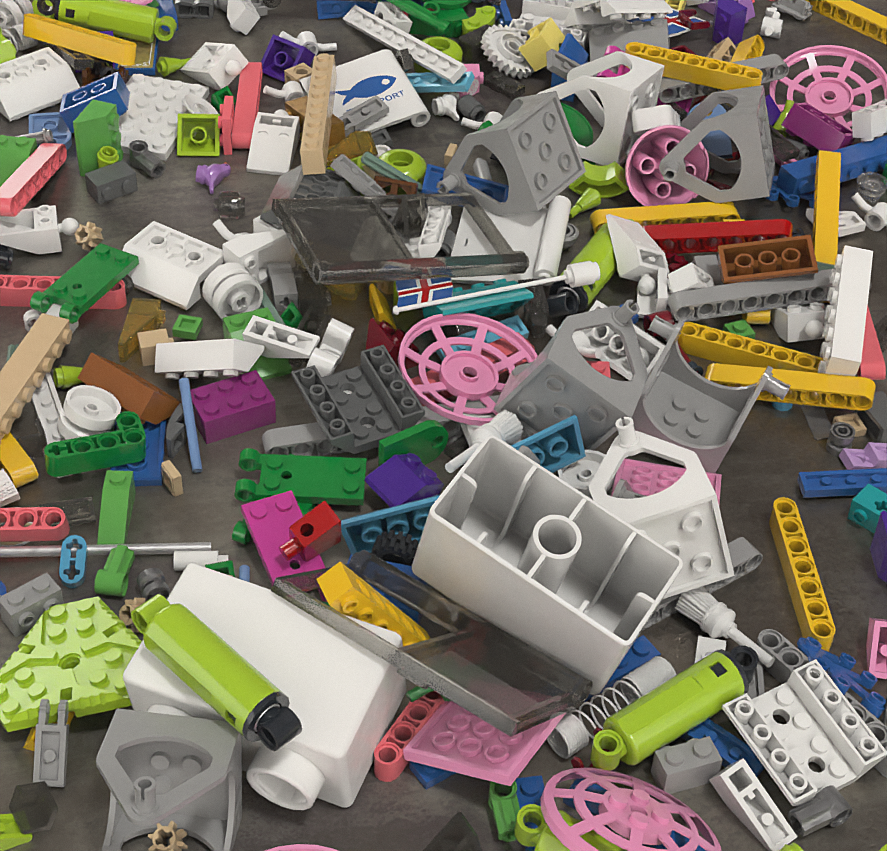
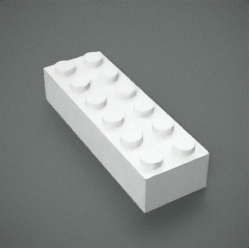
M845 245L842 254H837L834 266L836 270H831L829 283H832V287L829 288L827 301H830V305H827L825 311V319H828V324L825 323L822 337L825 338L826 342H823L821 346L820 356H823V361L819 363L818 373L856 376L862 360L873 251Z

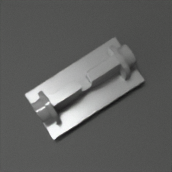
M777 0L771 5L780 12H787L793 15L798 20H805L812 15L810 11L813 6L805 0H796L795 3L793 2L794 0Z

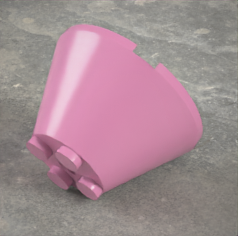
M677 125L658 126L644 133L632 146L626 160L625 178L631 194L642 205L686 204L698 196V194L672 181H666L659 170L662 158L690 130ZM700 141L684 157L686 171L689 174L706 182L709 173V157L706 148H704Z

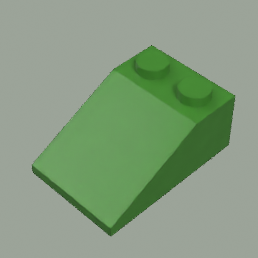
M0 135V187L37 149L36 138Z
M268 307L222 318L224 339L244 341L243 332L253 315L273 322L276 321ZM260 355L248 372L256 370L261 379L266 380L290 374L292 367L288 358H268Z

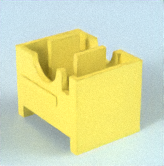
M551 17L528 30L527 33L530 38L525 41L526 44L518 48L535 72L547 66L546 52L551 49L558 52L559 46L562 45L565 36Z

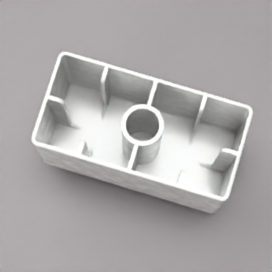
M490 435L483 440L430 508L413 560L412 571L423 581L587 693L597 695L603 690L680 573L683 561L680 557L500 438Z
M189 563L167 598L169 603H180L187 607L289 697L290 704L288 708L297 715L302 725V732L275 752L268 749L261 740L250 742L242 735V770L246 771V779L250 786L267 800L292 810L309 809L313 806L316 798L344 808L351 806L374 760V750L387 733L406 693L402 637L391 630L194 563ZM142 640L123 674V680L133 710L226 721L145 647L144 640Z

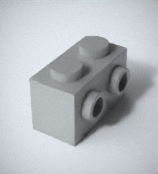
M45 573L0 597L1 619L13 635L18 637L29 631L45 610L47 611L54 605L64 604L62 590L51 576Z
M710 736L701 739L693 738L686 743L664 746L655 751L651 774L658 788L672 794L711 783L709 779L720 772L722 758Z

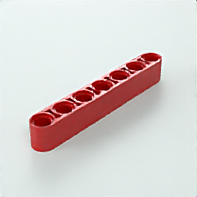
M786 219L646 225L643 226V229L665 254L667 251L670 254L718 252V246L792 237L793 225Z

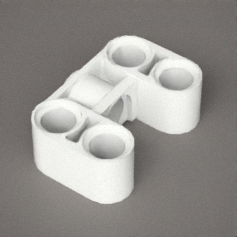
M659 105L631 112L634 135H643L647 131L663 125L681 126L680 115L671 105Z
M332 318L320 347H315L306 367L315 365L321 377L333 374L347 350L355 328Z

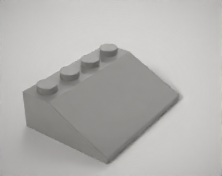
M654 18L646 22L634 21L632 24L625 25L617 23L610 27L597 26L590 29V61L603 57L608 46H616L625 52L626 45L630 42H639L670 49L667 19Z

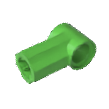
M117 545V547L111 549L104 569H99L94 585L96 594L124 597L126 595L129 582L128 575L135 559L134 551L125 545Z
M491 781L488 804L493 812L498 839L505 842L517 841L514 833L517 814L520 810L517 798V783L514 781L511 786ZM498 793H506L507 796H500Z

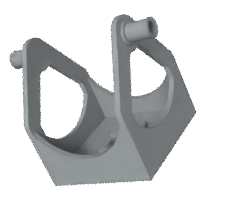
M763 85L709 94L681 122V127L690 130V132L662 158L659 165L661 174L666 181H672L714 203L769 197L775 170V160ZM729 103L734 107L724 114L703 120L718 104ZM710 131H723L734 141L741 157L734 161H727L707 150L709 167L725 174H740L731 189L719 190L686 171L684 157Z
M553 91L516 98L510 103L498 123L467 134L443 172V180L437 183L436 187L440 188L438 192L446 195L452 190L495 215L539 211L585 173V167L557 92ZM482 144L487 147L504 167L509 182V194L506 202L500 203L468 184L463 168L476 145Z
M629 299L621 307L610 306L567 316L552 339L533 362L518 365L512 370L494 410L498 413L507 410V412L516 414L523 426L522 430L530 436L576 415L584 450L594 451L617 431L615 423L618 419L621 418L624 425L623 417L632 418L648 379V373L631 319L640 310L638 304L635 302L629 308L633 303V300ZM605 325L619 334L633 375L631 381L611 379L587 363L573 341L572 335L574 331Z
M656 315L648 330L666 338L667 344L645 383L633 413L635 431L694 451L705 472L716 473L760 392L765 390L783 400L791 385L774 378L771 373L773 368L770 366L766 368L757 383L744 387L724 386L702 377L685 361L678 346V338L685 322L679 320L678 324L675 323L673 325Z
M117 708L96 757V767L111 790L108 823L102 851H121L123 842L142 834L155 832L158 829L157 823H160L162 826H168L171 821L177 824V830L184 829L187 835L202 841L212 851H232L242 819V735L227 721Z

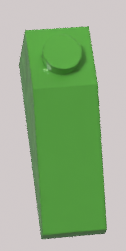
M106 471L102 490L97 545L126 544L136 495L133 471Z

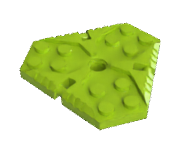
M99 597L51 606L47 611L43 612L35 625L20 642L18 651H14L0 669V723L7 732L35 727L39 720L41 699H49L50 701L48 723L58 722V705L60 700H68V711H74L76 717L132 706L123 680V674L142 641L131 629L126 628L125 623Z

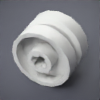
M0 0L1 31L3 29L9 31L12 26L23 23L24 14H34L30 0ZM6 31L2 32L3 36L9 37Z
M226 263L218 266L205 279L202 288L204 299L221 319L256 310L260 307L263 300V289L244 266L238 263Z
M89 385L73 387L67 392L63 409L57 423L59 433L68 440L112 432L116 425V417L121 411L120 403L111 393L102 388Z
M584 450L586 457L557 470L560 479L592 499L589 485L606 455L599 451ZM615 476L606 490L609 496H611Z

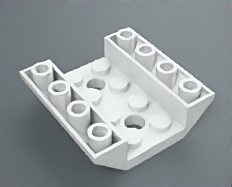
M523 0L520 18L513 19L509 25V29L514 27L515 32L521 31V36H527L526 40H528L530 36L527 31L551 17L563 35L566 36L567 33L572 34L585 51H587L590 44V31H586V28H583V30H572V28H564L563 26L575 0Z
M575 0L563 26L564 28H572V30H583V28H586V31H590V29L597 26L610 27L617 23L625 25L627 24L625 23L626 20L636 19L637 17H639V20L650 19L651 16L664 19L666 14L673 13V9L664 0Z
M49 47L0 64V113L9 121L60 103L63 94L80 88L70 65Z
M444 208L433 209L431 212H428L424 228H418L409 233L398 231L391 235L388 234L385 219H368L363 222L351 251L350 260L378 279L424 272L442 247L451 210H444Z
M153 221L124 245L122 251L138 256L139 264L122 280L128 285L188 310L201 298L200 283L218 265L224 264L223 250Z
M816 659L793 670L786 683L754 699H751L746 693L722 706L726 715L792 806H800L813 800L814 796L827 786L833 785L837 790H840L850 785L887 756L885 748ZM773 715L783 716L787 724L777 723L773 719ZM808 762L819 764L822 772L812 771L808 766Z

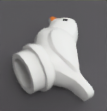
M449 92L442 97L433 99L432 111L434 115L443 116L445 114L454 121H459V115L456 112V106L460 98L459 93Z

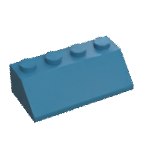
M576 415L511 445L516 450H519L522 445L529 447L540 460V465L551 473L586 457Z
M440 495L341 520V532L351 555L370 556L377 536H381L382 532L385 531L389 534L390 530H394L395 534L402 531L405 537L409 534L412 536L411 540L416 539L419 543L430 508Z

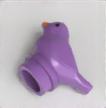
M226 162L223 164L214 163L210 166L205 164L203 166L198 165L196 182L202 185L206 184L209 187L210 194H213L214 188L223 178L230 175L231 167Z

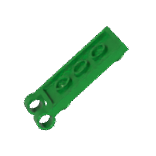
M100 243L44 292H35L31 297L30 306L34 310L45 313L52 304L61 305L59 317L69 319V323L74 324L83 313L139 264L138 256Z
M246 448L240 452L239 467L245 471L261 470L260 482L256 484L250 479L238 480L234 496L239 501L250 502L292 490L297 503L320 504L326 501L327 504L363 506L367 458L260 454L255 449ZM283 476H291V478H289V479H284V478H282V477H283Z

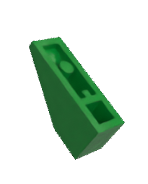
M462 7L440 10L437 16L438 19H445L451 23L447 34L444 36L447 38L460 37L462 35V20L469 18ZM408 14V18L413 22L409 31L410 34L443 37L433 27Z

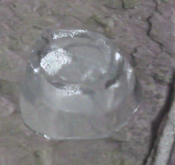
M866 172L858 176L857 188L862 197L874 203L886 192L887 179L880 174Z

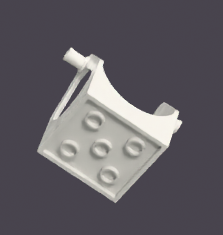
M616 51L571 69L567 75V82L537 94L556 91L560 100L575 93L600 126L603 127L599 138L588 147L578 144L575 140L581 158L603 166L615 161L621 166L626 162L629 151L634 143L642 136L634 135L631 112L657 105L665 65ZM618 64L628 66L630 69L628 73L617 77H593L594 74ZM589 89L596 91L602 102L603 107L600 105V103L597 101V99L594 97V95L591 93Z
M623 417L626 426H623L621 418L618 419L615 424L619 435L614 439L592 479L589 491L592 500L682 559L683 567L663 599L735 576L717 495L697 454L686 448L635 431L633 419L630 417ZM640 452H646L684 465L686 468L685 473L676 483L650 496L624 499L612 497L606 493L623 460Z

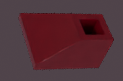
M371 318L368 326L366 350L384 345L398 367L399 349L406 333L400 328L395 330L385 320L380 322ZM413 343L410 344L409 349L419 353L418 347ZM405 356L406 370L419 365Z

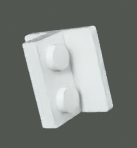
M658 268L656 289L653 293L643 294L637 286V304L640 309L637 314L639 318L663 310L671 312L667 303L671 295L668 287L670 281L667 279V269Z

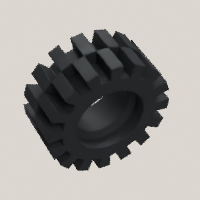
M390 530L389 534L386 531L382 532L381 536L378 535L374 542L370 558L412 566L418 548V541L416 539L411 540L412 536L409 534L406 537L403 536L402 531H399L398 534H395L394 530Z

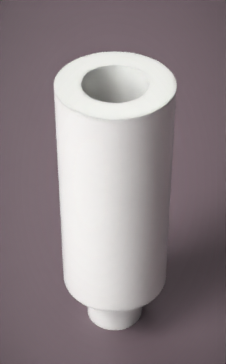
M174 551V571H184L189 563L205 567V564L228 561L229 555H219V551Z

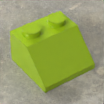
M178 113L177 156L220 157L221 129H218V116L220 114Z

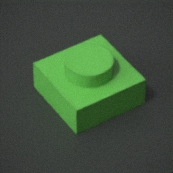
M179 314L172 328L173 336L196 340L203 326V320L200 317Z
M745 319L727 323L723 326V331L755 339L756 333Z

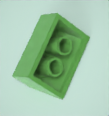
M93 99L73 121L80 176L85 177V173L98 169L97 153L103 146H111L117 150L119 155L117 162L122 161L124 154L121 149V132H119V114H117L116 104Z

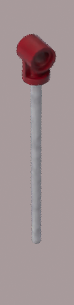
M211 542L87 545L88 556L109 555L111 549L117 547V545L127 546L130 550L134 551V555L174 554V551H211ZM62 545L0 547V557L61 556ZM73 545V548L68 549L71 550L72 556H76V551L80 548L79 545Z

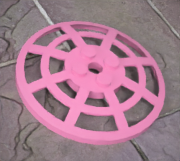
M819 45L797 51L783 60L790 67L806 59L810 69L803 71L793 80L784 77L780 80L771 81L769 87V94L775 104V89L777 82L780 81L788 86L787 100L793 101V92L795 90L805 95L804 103L812 105L852 131L850 128L852 127V121L846 123L842 116L846 115L849 111L855 112L870 106L872 103L871 90L881 85L884 90V97L887 99V74L875 60L855 49L835 45ZM832 55L847 59L843 67L817 66L814 57ZM854 61L867 67L878 79L867 84L859 75L850 71ZM830 72L838 73L839 75L837 78H822L820 73ZM812 75L814 81L807 88L799 84L808 76ZM846 77L854 80L860 87L852 90L844 82ZM861 94L865 95L864 107L853 105L854 97ZM829 96L834 99L827 100L824 97ZM785 104L777 105L780 112H783Z
M457 313L446 316L438 314L421 320L405 334L399 349L398 367L418 400L427 408L456 422L482 426L485 423H489L493 418L470 417L463 415V412L478 415L494 413L497 415L498 412L494 410L496 403L489 396L494 391L502 392L505 386L503 383H498V372L507 369L510 375L515 368V364L524 359L528 363L533 362L538 355L521 335L498 321L470 313ZM465 325L477 327L478 329L475 339L467 337L446 338L440 326ZM432 330L437 341L428 346L422 355L409 349L410 344L416 337L425 331ZM487 331L504 338L515 346L519 352L507 357L499 349L484 342ZM465 345L471 346L472 349L471 351L454 352L451 346ZM439 349H442L446 356L441 365L429 360V357ZM481 350L490 353L500 362L493 364L488 358L480 354ZM405 356L419 364L418 372L423 385H414L405 369ZM425 368L439 373L440 382L430 384ZM465 373H468V374H471V375L474 376V377H467V376L464 375V374H465ZM447 390L457 397L456 403L454 404L446 400L437 392ZM422 393H429L443 405L454 409L453 412L432 402ZM467 400H480L487 408H468L465 405Z
M597 768L565 770L554 775L547 782L541 796V811L545 822L552 833L570 851H599L580 837L591 830H594L609 842L627 851H695L698 845L706 851H722L710 827L686 804L650 783L620 772ZM586 778L575 789L555 788L562 781ZM611 782L630 786L633 790L626 788H618ZM597 783L607 791L602 795L585 790ZM650 795L663 801L664 803H659L655 799L651 798ZM554 797L573 798L575 808L583 821L569 826L559 813ZM584 800L600 803L598 808L599 815L593 816ZM671 813L679 814L686 822L688 828L675 822ZM604 825H607L608 827H610L613 831H615V832L618 833L619 835L615 834L614 832H612L611 830H609L608 828H606ZM674 830L690 840L686 845L679 848L670 835ZM698 830L701 832L705 839L699 836ZM642 844H646V845H660V844H663V845L667 848V850H666V849L650 848V847L643 846Z

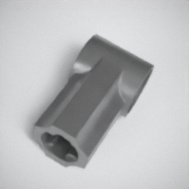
M135 140L129 144L130 165L144 170L155 179L161 177L162 173L166 170V164L148 150V144L142 140Z
M830 785L820 790L813 800L790 810L787 817L795 834L804 837L828 824L832 827L843 824L852 816L853 809L835 786Z

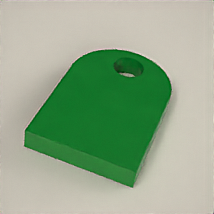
M427 420L380 440L378 467L394 455L408 453L417 455L424 465L431 463L443 452L447 445V430L438 421Z

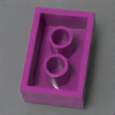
M794 103L781 124L787 128L785 131L794 137L797 135L801 137L805 145L811 148L815 146L823 151H834L851 146L855 140L851 130L808 103Z
M256 370L190 390L195 424L206 444L276 423L275 399Z

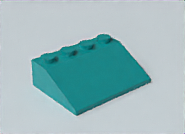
M499 279L493 281V285L485 286L484 283L472 285L471 289L463 290L462 287L453 288L452 297L519 283L515 280L507 282L506 279ZM520 288L423 307L422 310L425 319L438 314L446 316L457 313L492 317L517 311L533 299L534 295L528 289Z

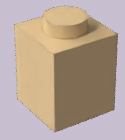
M166 328L137 333L143 366L155 365L157 343L174 342L173 337L168 338Z

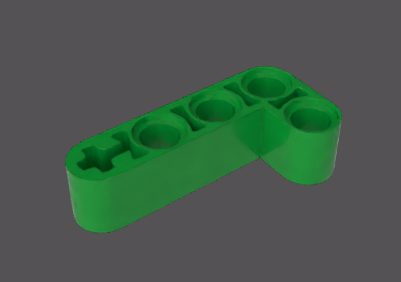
M124 411L116 417L117 431L49 443L44 449L47 474L61 477L142 461L146 457V434L139 416L134 412Z

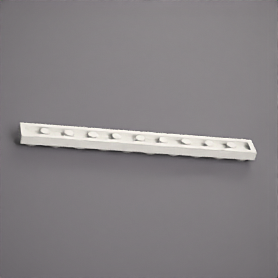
M354 5L342 18L346 24L453 84L467 70L461 62L357 5Z

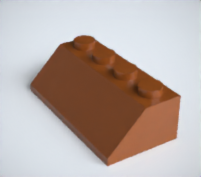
M811 235L718 246V266L720 278L724 284L818 273Z
M92 352L78 376V379L86 385L102 388L111 393L119 401L121 411L136 413L142 424H145L146 421L155 425L172 416L177 406L182 403L128 368Z

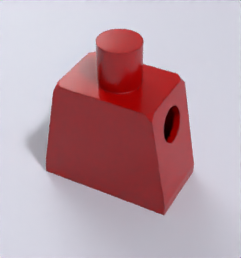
M326 501L320 503L289 527L290 540L279 547L281 554L287 561L299 554L306 562L341 542V520Z

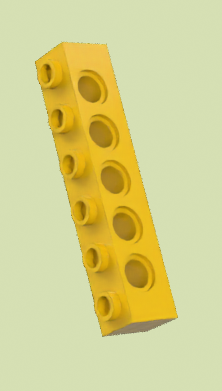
M338 562L317 578V582L328 604L336 611L398 633L402 637L404 663L416 672L428 667L433 660L440 656L425 629L342 562Z

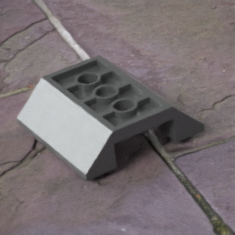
M302 165L279 177L260 219L270 224L282 225L288 211L297 215H307L318 221L329 222L326 238H330L338 243H348L358 218L357 213L361 209L364 199L358 191L353 189L351 183L345 178L338 176L335 171L326 169L325 174L303 175Z
M384 345L361 351V366L321 377L315 365L291 372L292 378L330 444L353 454L378 447L380 440L414 426L425 415V409L403 378L402 373ZM349 390V391H352L353 393L347 394V393H345V392H343V391ZM371 424L373 425V427L367 428L366 426L362 425Z

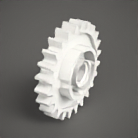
M494 24L485 31L480 41L483 44L481 48L485 50L483 54L489 56L487 60L493 62V67L498 66L499 72L503 70L506 76L510 73L513 78L517 75L520 79L523 76L527 78L534 72L518 49L526 44L527 36H521V31L515 32L514 27L509 29L505 25L503 28L501 24L498 26Z

